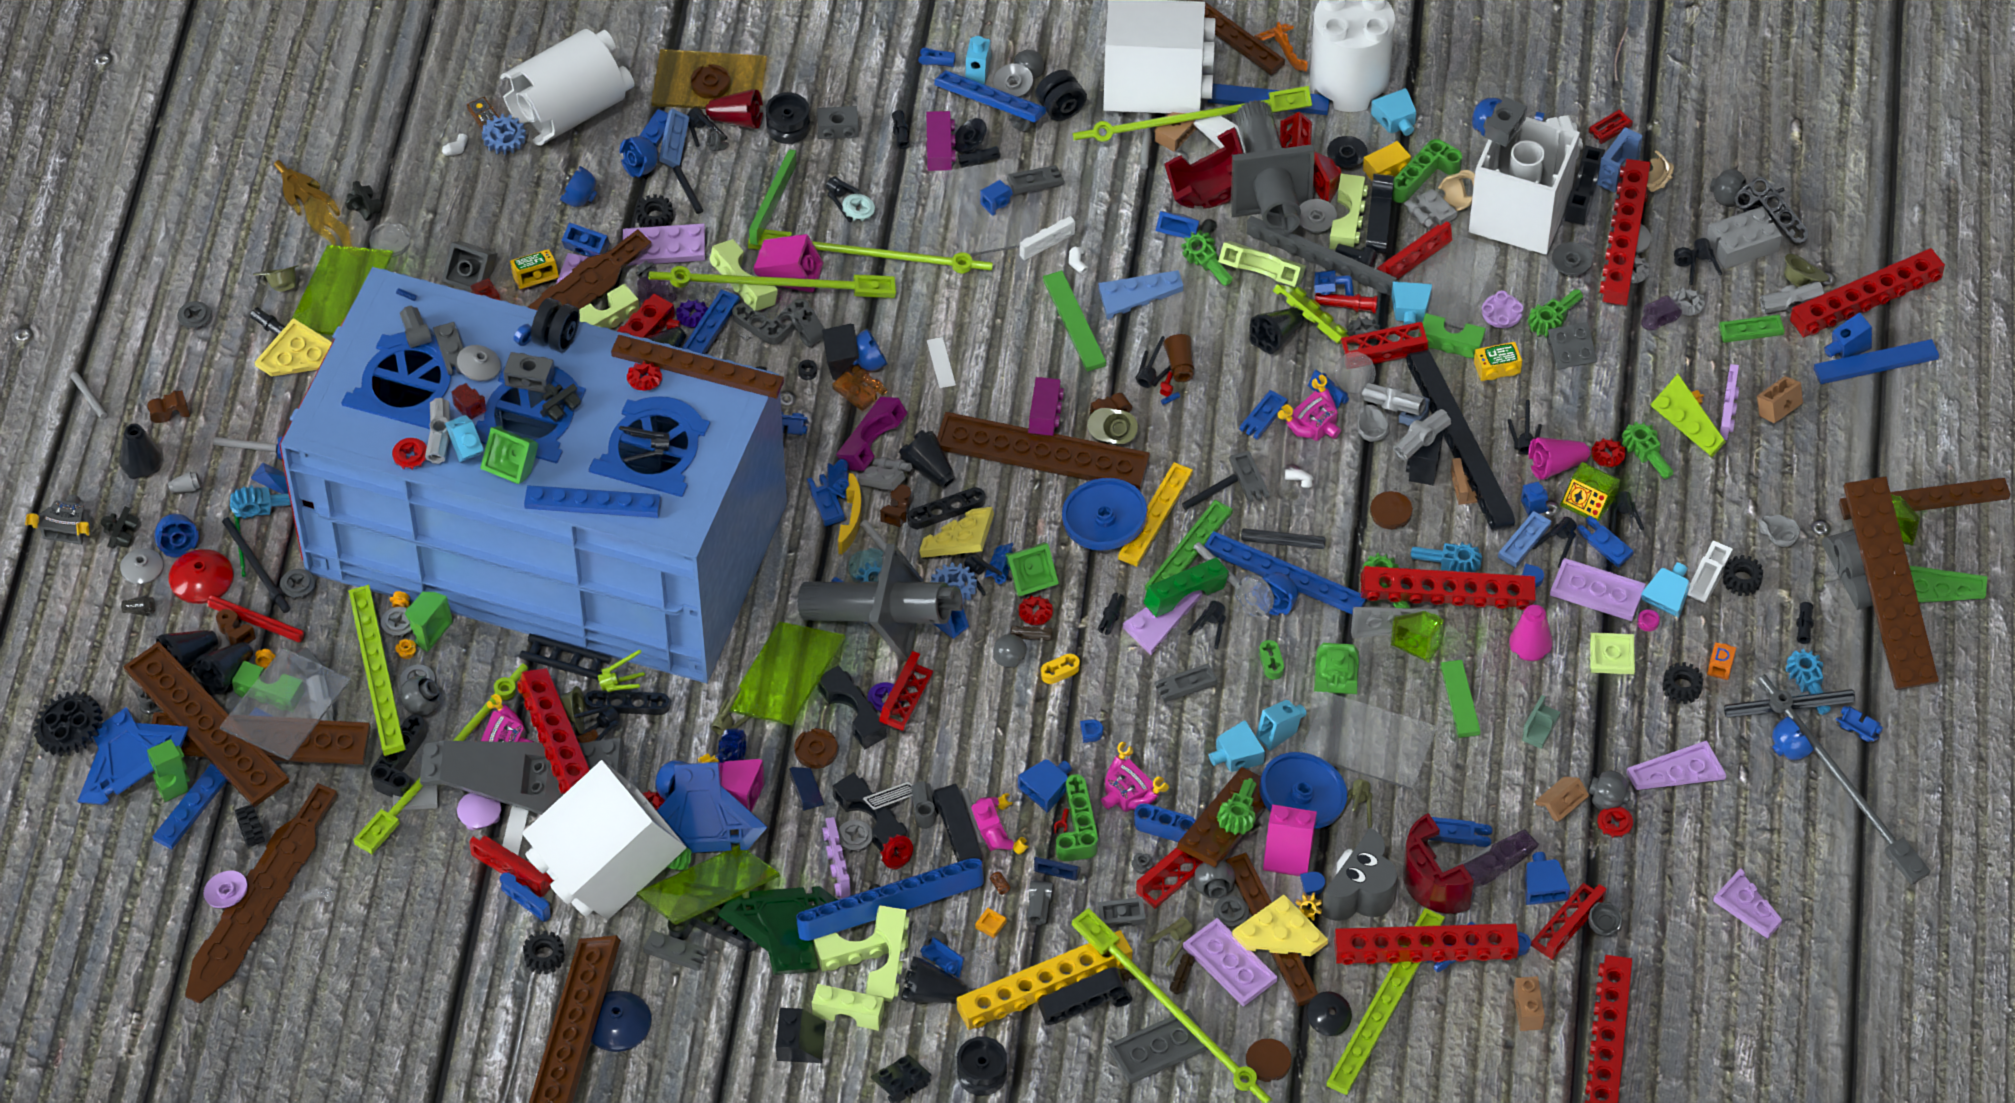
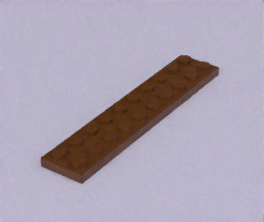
M945 412L937 436L943 451L1090 481L1100 478H1115L1134 485L1138 490L1141 489L1150 452L1055 433L1053 436L1028 433L1029 428L950 412Z
M1887 477L1845 483L1843 487L1895 690L1936 684L1939 680Z
M159 642L123 666L125 672L176 726L188 727L186 737L254 808L290 782L284 772Z
M154 712L151 724L176 726L165 713ZM230 716L271 760L364 765L371 729L369 722ZM185 736L181 746L183 755L205 757Z
M617 935L581 938L578 940L529 1103L573 1102L621 942Z

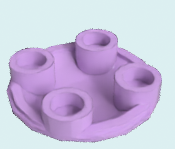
M1498 291L1495 295L1485 300L1481 312L1488 324L1497 328H1509L1517 324L1522 318L1523 305L1516 298L1508 295L1507 292Z
M470 792L458 803V818L469 830L473 831L478 828L487 827L500 820V801Z

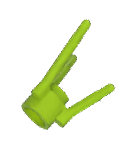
M637 650L612 666L602 669V674L598 675L602 691L607 690L611 692L640 688V684L619 685V682L645 676L644 672L618 678L616 672L611 673V671L641 654V650Z

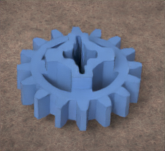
M501 114V118H497L494 115L493 121L488 119L487 125H483L482 139H484V146H488L489 151L495 149L496 154H499L500 151H503L504 155L507 154V151L513 154L514 148L520 150L521 144L525 143L526 130L524 129V124L519 123V118L513 120L511 114L507 118H505L504 114Z
M951 562L950 567L943 564L942 570L936 568L935 574L931 575L930 582H945L949 587H958L962 594L963 604L965 598L971 600V594L976 593L977 579H975V573H970L969 567L963 569L961 563L958 567H955L953 562Z

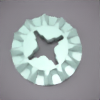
M851 194L844 199L842 204V211L846 212L847 217H853V220L860 219L863 221L865 218L870 219L875 210L873 201L862 194ZM860 204L861 209L856 211L857 206Z

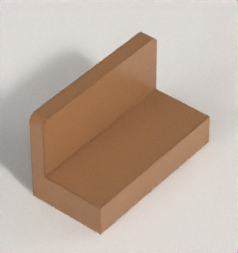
M1452 459L1450 472L1458 505L1477 503L1475 498L1477 495L1475 491L1472 492L1467 482L1468 478L1464 475L1461 459Z
M1563 777L1534 802L1536 806H1546L1552 819L1560 821L1589 797V794L1580 778Z

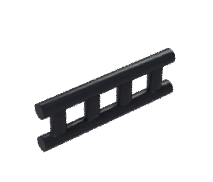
M531 633L528 636V642L533 643L530 651L522 650L520 653V659L598 680V675L602 674V672H598L602 662L610 664L612 658L610 655ZM541 646L553 648L549 658L538 655ZM562 651L573 654L570 663L558 660ZM582 657L594 660L590 669L578 666Z

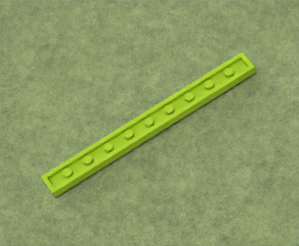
M368 584L348 590L382 751L384 756L406 750L372 591Z
M1424 908L1415 926H1442L1445 916ZM1422 961L1419 963L1398 962L1392 965L1330 1075L1327 1087L1348 1095Z

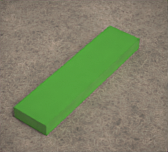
M1463 661L1441 662L1440 668L1458 738L1480 735V727Z

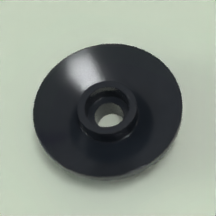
M973 118L962 124L955 133L954 149L959 153H968L974 150L986 135V123L980 118Z
M1340 136L1329 143L1327 156L1333 159L1336 166L1354 168L1364 162V157L1367 156V147L1363 141L1356 137Z
M1326 991L1312 998L1307 1008V1017L1310 1025L1318 1033L1325 1036H1336L1343 1033L1349 1027L1352 1011L1349 1003L1343 996L1335 992ZM1332 1008L1335 1011V1015H1331L1328 1009Z

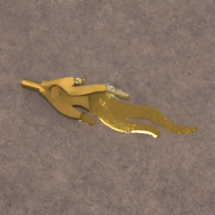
M277 160L274 166L281 173L284 198L295 210L298 216L301 215L299 203L295 199L298 198L304 206L307 222L313 231L328 240L332 247L336 249L335 237L324 225L331 228L339 236L348 254L358 259H364V256L352 247L348 228L328 211L326 204L335 215L340 216V211L331 196L319 190L320 184L315 179L295 172L291 168L287 169L280 160Z

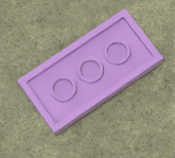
M705 224L623 229V240L638 229L652 242V246L627 266L640 265L645 261L659 264L705 260Z
M1564 558L1551 588L1550 596L1632 621L1646 584Z
M1218 918L1183 943V948L1194 956L1195 960L1243 1007L1277 982V976L1252 951L1246 950Z

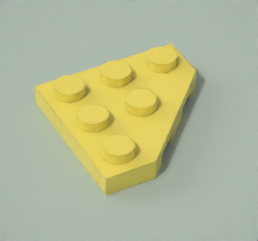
M293 318L255 361V366L272 377L318 370L332 342Z
M993 508L971 509L965 513V518L958 522L953 520L941 527L942 531L935 536L930 534L923 538L919 550L921 558L983 551L994 516Z
M1282 895L1232 930V936L1249 951L1263 949L1270 950V953L1288 954V952L1302 953V956H1312L1328 944V939L1285 895Z

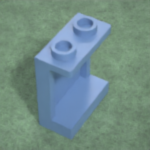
M1626 127L1622 130L1601 158L1598 178L1599 186L1614 193L1617 191L1620 168L1624 162L1626 163V159L1639 160L1643 135Z

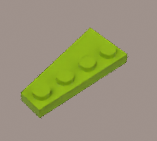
M1277 284L1273 289V292L1277 295H1285L1288 298L1286 302L1289 305L1303 310L1302 315L1306 319L1314 323L1318 322L1317 327L1337 344H1341V338L1349 336L1347 334L1348 331L1343 326L1337 325L1333 321L1332 315L1323 312L1318 302L1309 299L1306 296L1307 292L1301 287L1297 286L1295 288Z

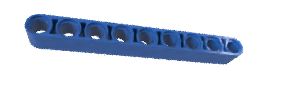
M977 858L966 859L802 911L796 916L799 938L809 941L876 920L879 906L908 910L980 887L984 884L982 861Z

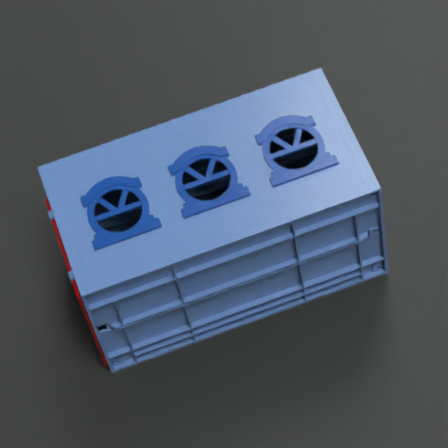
M372 267L348 315L333 334L334 340L298 409H295L291 415V423L279 444L305 570L309 571L312 575L355 587L369 584L371 591L392 597L395 591H401L410 596V602H414L422 592H437L447 596L450 612L453 614L525 634L531 633L610 655L612 658L619 660L637 650H641V654L628 662L708 684L787 505L780 393L776 399L660 369L662 380L657 387L646 391L637 390L627 382L628 370L630 367H634L636 362L612 357L611 350L618 335H623L775 375L779 374L754 368L750 365L735 363L731 360H723L708 354L693 352L689 349L674 347L670 344L651 341L648 338H640L628 333L617 332L606 327H598L587 322H579L575 338L565 352L560 353L552 350L549 345L543 347L533 343L532 340L528 344L520 346L513 340L514 334L524 324H529L532 327L537 310L511 304L507 301L492 299L485 295L473 294L466 290H458L446 285L435 284L424 279H416L405 274H397L386 269ZM400 288L417 295L416 300L413 301L396 294L397 289ZM411 305L418 308L423 323L428 326L432 340L431 343L410 348L408 345L405 328L400 318V312L404 307ZM454 322L463 348L470 345H481L494 351L501 363L498 375L488 381H475L466 377L461 372L457 373L455 366L452 367L453 374L448 375L433 327ZM510 353H525L531 356L552 359L555 374L551 384L554 387L560 384L564 390L574 383L578 388L576 394L581 400L580 406L571 411L565 403L560 407L565 412V415L556 423L548 415L543 418L540 411L543 409L542 405L547 402L542 399V396L546 393L505 386L503 372ZM645 373L644 375L640 374L641 378L645 375L648 376V373ZM435 398L449 400L450 421L464 415L472 420L484 450L480 455L459 462L452 441H450L445 461L440 464L426 460L422 462L421 467L415 466L413 470L409 467L403 469L400 465L395 464L392 450L400 440L417 438L423 441L426 446L428 445L431 422L430 402ZM502 426L506 431L514 433L521 438H529L539 444L531 474L522 483L517 484L480 469L491 427ZM619 426L669 433V451H663V455L624 462L626 457L654 451L655 448H651V439L633 437L630 435L631 432L620 430ZM414 449L410 454L406 453L407 459L414 455ZM527 485L660 494L661 496L658 518L525 509L524 501Z

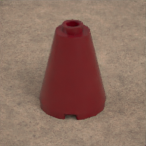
M750 89L712 99L706 105V115L714 121L750 129H759L763 120V112H760V106H763L761 93L758 89Z

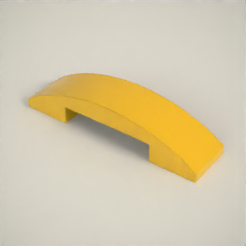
M849 473V486L846 489L847 503H853L849 525H840L838 537V554L842 555L855 540L862 516L860 488L853 473Z

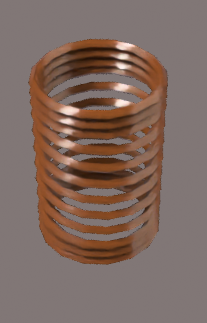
M593 729L587 732V734L578 736L577 741L578 743L592 742L599 735Z
M995 872L990 876V880L999 894H1005L1010 890L1011 887L1001 872Z

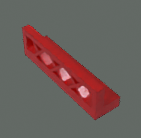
M1301 112L1281 120L1280 142L1282 148L1311 145L1312 122ZM1292 124L1290 129L1287 131V126ZM1292 137V140L1290 141V143L1288 144V146H1286V143H1287V142L1289 141V139Z
M1448 221L1441 226L1438 224L1377 267V270L1399 279L1453 241L1451 224Z
M1422 322L1341 338L1347 370L1406 358L1409 353L1428 349V340ZM1419 329L1421 336L1413 338L1408 333ZM1392 334H1396L1401 337L1398 341L1392 342L1387 339ZM1376 338L1380 341V343L1375 346H1372L1367 342L1369 341V339ZM1353 342L1360 345L1358 349L1349 351L1347 346L1348 343Z
M912 651L882 707L879 722L901 731L904 730L933 675V670L918 665L920 653ZM914 672L923 674L926 677L916 679ZM915 686L918 692L909 693L907 687ZM907 700L910 706L902 707L899 702ZM900 714L903 721L900 722L890 717Z
M485 835L481 840L474 836L470 839L469 843L473 857L501 874L505 872L513 874L516 877V882L522 886H528L539 897H544L551 889L550 884L554 880L548 873H541L533 864Z
M1176 847L1136 881V893L1156 909L1195 876L1196 868L1203 861L1195 857L1191 858V855ZM1182 864H1193V869L1191 871H1180V866ZM1167 877H1177V882L1174 885H1164V880ZM1152 890H1162V895L1156 900L1148 895V893Z
M1582 883L1531 941L1530 946L1553 960L1588 920L1591 908L1597 902H1604L1607 888L1599 884L1593 889ZM1583 892L1589 894L1584 902H1580L1579 896ZM1578 908L1571 917H1567L1566 911L1568 909ZM1564 923L1557 932H1554L1553 926L1555 924ZM1543 938H1551L1546 947L1539 943Z

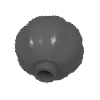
M1728 169L1721 172L1716 179H1712L1710 190H1713L1715 200L1719 204L1726 207H1735L1734 198L1747 185L1745 176L1738 170ZM1740 195L1738 199L1746 200L1747 196Z
M413 676L401 687V703L412 714L420 716L429 715L438 707L440 702V692L437 684L424 676Z
M1609 770L1602 772L1599 778L1593 777L1588 794L1594 795L1591 801L1596 808L1608 810L1610 808H1618L1623 803L1627 804L1631 791L1627 790V781L1622 774Z
M1224 860L1216 868L1203 862L1195 870L1194 885L1199 893L1208 898H1221L1234 887L1236 877L1234 868Z

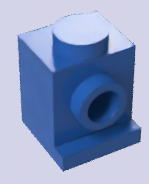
M998 180L980 190V204L994 216L997 209L1003 208L1010 203V197L1013 196L1012 189L1001 180Z
M1539 481L1523 485L1521 502L1528 517L1533 511L1538 514L1548 512L1549 509L1546 504L1548 494Z

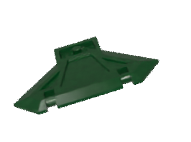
M812 886V893H806L804 887L750 891L749 898H743L741 892H734L718 916L768 951L773 975L816 972L818 965L813 948L814 939L805 941L799 938L796 916L802 911L838 899L820 886Z

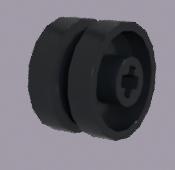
M1063 69L1052 72L1043 78L1035 90V97L1042 106L1046 107V112L1052 120L1063 121L1071 118L1082 109L1087 100V93L1071 71Z
M783 92L774 95L768 100L765 108L767 133L770 138L783 144H794L802 141L810 131L809 104L806 99L796 93Z
M546 298L539 306L532 323V342L543 347L549 345L552 350L560 353L565 352L572 344L577 333L580 320L579 309L569 304L562 306L560 301Z
M977 1036L961 1045L957 1053V1079L963 1089L976 1096H988L996 1093L1004 1086L1007 1079V1053L1003 1045L996 1039L987 1036Z

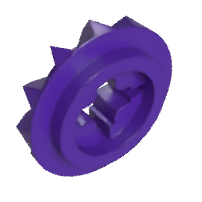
M688 299L686 303L681 302L680 307L676 309L677 320L684 326L696 327L708 310V307L705 305V302H699L698 299L695 301ZM692 309H695L696 312H694L693 315H691L690 317L689 312H691Z
M882 682L874 685L869 690L868 701L872 702L875 710H879L881 713L884 705L882 698L886 696V693L889 696L895 684Z

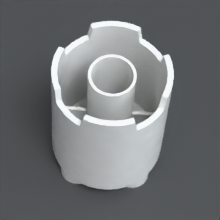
M1320 0L1315 8L1309 83L1313 94L1319 92L1333 101L1335 110L1344 112L1363 111L1368 109L1370 100L1376 98L1381 93L1387 94L1395 25L1394 11L1387 0Z
M583 29L500 76L502 81L510 78L512 90L505 94L503 98L513 119L519 118V123L523 124L530 122L540 133V135L532 139L536 145L547 143L622 101L625 98V92L634 87V80L630 72L624 66L618 68L611 53L616 51V46L611 35L606 30L594 34L588 29Z

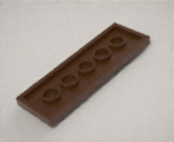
M1241 767L1179 840L1177 849L1216 868L1243 836L1240 833L1236 835L1233 832L1226 833L1225 828H1220V824L1217 821L1220 806L1222 803H1227L1229 799H1232L1234 793L1239 794L1244 780L1252 778L1253 782L1256 783V787L1251 798H1254L1252 806L1257 819L1266 808L1259 790L1261 776Z

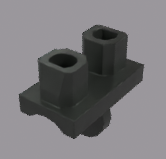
M354 181L352 184L354 186L353 191L347 195L348 199L345 202V206L348 210L359 211L365 221L371 220L373 213L380 212L382 203L379 199L371 200L373 190L370 185L362 186L359 181Z
M574 383L564 390L560 384L556 387L552 384L545 386L546 394L542 396V399L547 402L542 405L543 409L540 411L543 418L548 415L556 423L565 415V412L560 407L565 403L571 411L580 406L581 400L576 394L578 388Z
M124 506L118 521L116 520L117 515L114 513L101 519L100 523L104 527L103 532L109 534L110 531H113L107 545L108 547L114 548L115 544L127 547L132 535L122 531V528L124 527L134 532L139 518L129 514L131 508Z

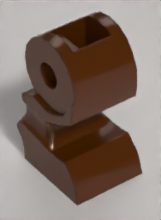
M174 390L171 394L164 395L163 399L156 398L147 403L150 420L154 423L169 421L174 410H177L182 417H190L183 390Z
M1119 392L1110 398L1107 396L1105 399L1098 398L1096 401L1091 402L1090 415L1100 408H1110L1130 413L1133 407L1125 395Z
M903 484L898 485L891 491V506L886 505L880 510L881 522L900 528L907 522L908 507L911 505V489Z
M223 609L217 613L218 629L222 634L226 635L230 645L242 642L249 644L256 639L253 627L249 624L240 626L238 615L234 611Z

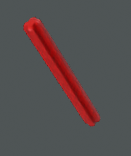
M211 595L207 601L210 608L218 611L230 609L238 615V619L296 642H301L305 634L301 629L215 595Z

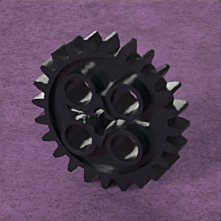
M75 691L73 695L66 692L65 697L59 694L57 701L50 699L51 705H43L46 710L38 712L41 718L34 720L37 726L33 727L36 732L34 737L37 739L40 747L46 753L49 751L53 756L57 753L62 757L64 752L70 756L72 750L79 753V747L81 746L86 749L87 741L93 743L94 741L91 737L99 735L96 729L102 728L100 722L104 718L101 716L103 711L100 705L91 695L87 696L85 692L79 694Z

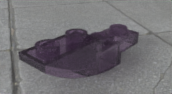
M1523 829L1493 844L1490 851L1463 865L1474 880L1473 886L1478 883L1485 885L1521 862L1538 847L1539 843Z

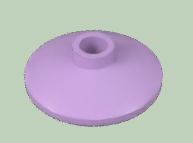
M237 871L221 872L207 882L204 888V898L212 907H230L239 902L246 894L248 888L247 880L243 874Z

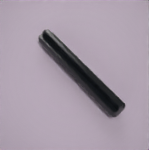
M1243 528L1241 533V540L1324 549L1326 538L1323 536L1247 528Z

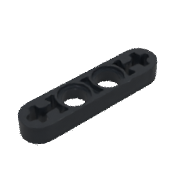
M974 487L913 508L907 515L908 525L918 530L965 514L971 509L981 508L985 504V492L981 488ZM960 502L962 506L953 508L951 503ZM933 509H940L942 513L934 515L931 511Z
M593 690L588 692L584 698L585 707L588 711L604 706V699L607 701L608 708L613 707L618 714L663 715L670 709L669 697L664 693L608 692ZM593 699H597L596 704H592ZM613 699H620L622 703L614 706L611 704V701ZM638 699L644 701V704L638 707L632 703ZM658 702H663L661 706H657Z

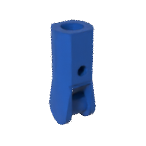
M922 48L920 50L921 56L918 61L923 65L954 67L956 53L938 51L930 48Z

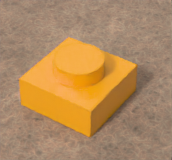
M987 908L975 923V928L995 938L1006 924V917Z

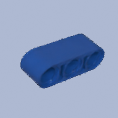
M1145 803L1139 804L1134 812V826L1138 831L1179 842L1187 832V830L1183 829H1189L1196 821L1192 816Z

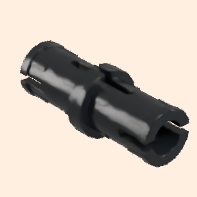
M896 110L892 113L893 133L896 135L897 147L906 149L910 145L908 139L909 127L905 122L904 112Z
M995 146L983 150L975 149V152L958 155V159H960L959 165L963 168L999 159V148Z
M259 307L255 308L257 312L254 310L251 312L250 317L260 323L263 329L266 331L270 330L277 336L286 327L278 322L275 316L268 315Z
M1113 593L1108 607L1104 608V616L1098 626L1100 633L1103 634L1106 627L1105 635H1109L1115 621L1119 619V611L1125 601V597L1120 594L1117 600L1118 593Z
M1802 602L1799 605V617L1796 621L1798 627L1797 641L1801 644H1808L1811 641V628L1814 626V620L1812 619L1814 606L1810 602Z

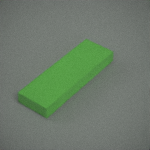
M1780 315L1719 322L1718 326L1723 343L1781 336L1785 332Z

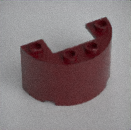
M1235 127L1217 136L1224 147L1192 164L1183 155L1164 163L1173 196L1177 203L1188 208L1203 206V209H1207L1231 201L1232 155L1244 154L1239 134Z
M1427 813L1413 824L1406 840L1403 865L1405 887L1416 902L1429 910L1447 914L1467 911L1471 906L1474 880L1463 864L1442 872L1434 860L1437 856L1428 844V839L1439 835L1440 829L1430 814Z

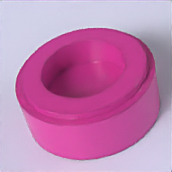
M1643 610L1638 615L1637 623L1644 631H1654L1659 626L1660 617L1653 610Z

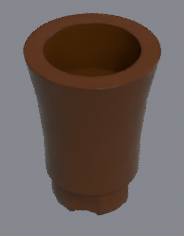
M1176 334L1166 338L1163 346L1169 359L1174 380L1177 382L1190 381L1194 375L1191 337L1186 334Z

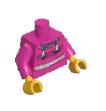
M1324 375L1319 376L1321 384L1318 383L1316 378L1311 383L1315 389H1319V392H1313L1294 410L1290 405L1286 404L1282 407L1283 410L1278 412V418L1286 419V424L1298 437L1319 441L1325 434L1335 439L1341 432V429L1336 426L1338 411L1328 388L1325 389L1324 387L1327 383Z
M491 695L495 699L496 704L494 705L491 701H488L487 707L490 709L496 708L497 712L493 711L481 741L534 742L525 738L524 724L515 712L507 705L501 704L502 699L499 695Z
M1121 742L1118 745V752L1120 754L1115 756L1105 777V792L1107 795L1101 798V802L1108 810L1116 804L1124 812L1132 809L1135 810L1139 804L1151 805L1159 796V792H1166L1169 789L1167 783H1163L1160 786L1164 778L1158 776L1152 782L1129 758L1127 760L1124 759L1126 756L1133 754L1131 746L1128 747L1126 752L1123 751L1126 746L1125 742Z
M1004 793L998 798L982 797L978 799L971 808L980 833L990 852L999 848L1005 850L1013 849L1017 854H1022L1029 848V846L1025 845L1027 840L1024 837H1020L1016 842H1013L1012 839H1009L999 809L1004 810L1013 804V802H1009L1006 799L1010 796L1009 793Z

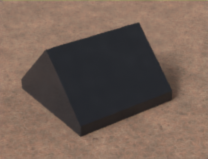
M851 323L822 330L826 360L833 380H837L859 358L855 327Z

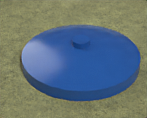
M1100 478L1080 485L1070 493L1062 508L1063 526L1068 536L1077 544L1093 550H1111L1130 543L1142 532L1148 516L1146 501L1142 493L1134 485L1115 478Z
M1289 752L1273 758L1264 768L1260 778V795L1270 812L1272 804L1317 812L1315 829L1326 827L1335 822L1340 817L1347 802V788L1340 773L1327 761L1309 753Z

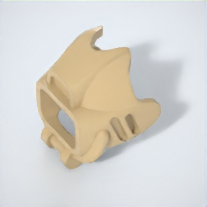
M1657 150L1654 152L1659 157L1650 159L1653 166L1652 171H1649L1647 183L1650 192L1657 191L1660 188L1664 189L1665 184L1673 178L1671 175L1673 174L1674 165L1671 162L1669 163Z
M1462 170L1459 173L1448 175L1438 187V189H1442L1445 192L1443 199L1450 206L1454 207L1456 211L1465 209L1472 204L1473 195L1467 196L1462 179L1470 178L1474 187L1475 174L1472 171Z

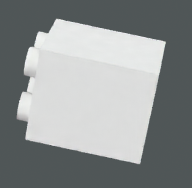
M1108 0L1103 111L1191 113L1200 111L1201 99H1212L1215 18H1204L1205 2Z
M1526 117L1525 122L1507 147L1488 139L1475 171L1469 232L1547 255L1566 210L1573 187L1580 132Z
M603 760L594 766L522 833L532 845V848L525 853L526 857L541 873L547 872L554 880L550 884L554 892L566 904L572 903L585 917L595 911L606 920H609L687 848L640 790Z

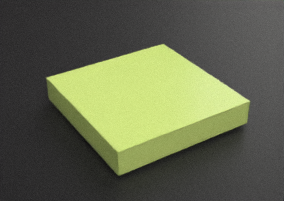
M1590 633L1591 673L1634 674V634Z

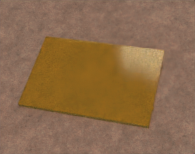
M660 49L651 106L699 107L700 109H706V105L712 99L702 98L694 93L691 88V76L698 67H708L709 64L719 65L729 73L731 86L728 92L721 97L750 89H758L762 95L767 56Z

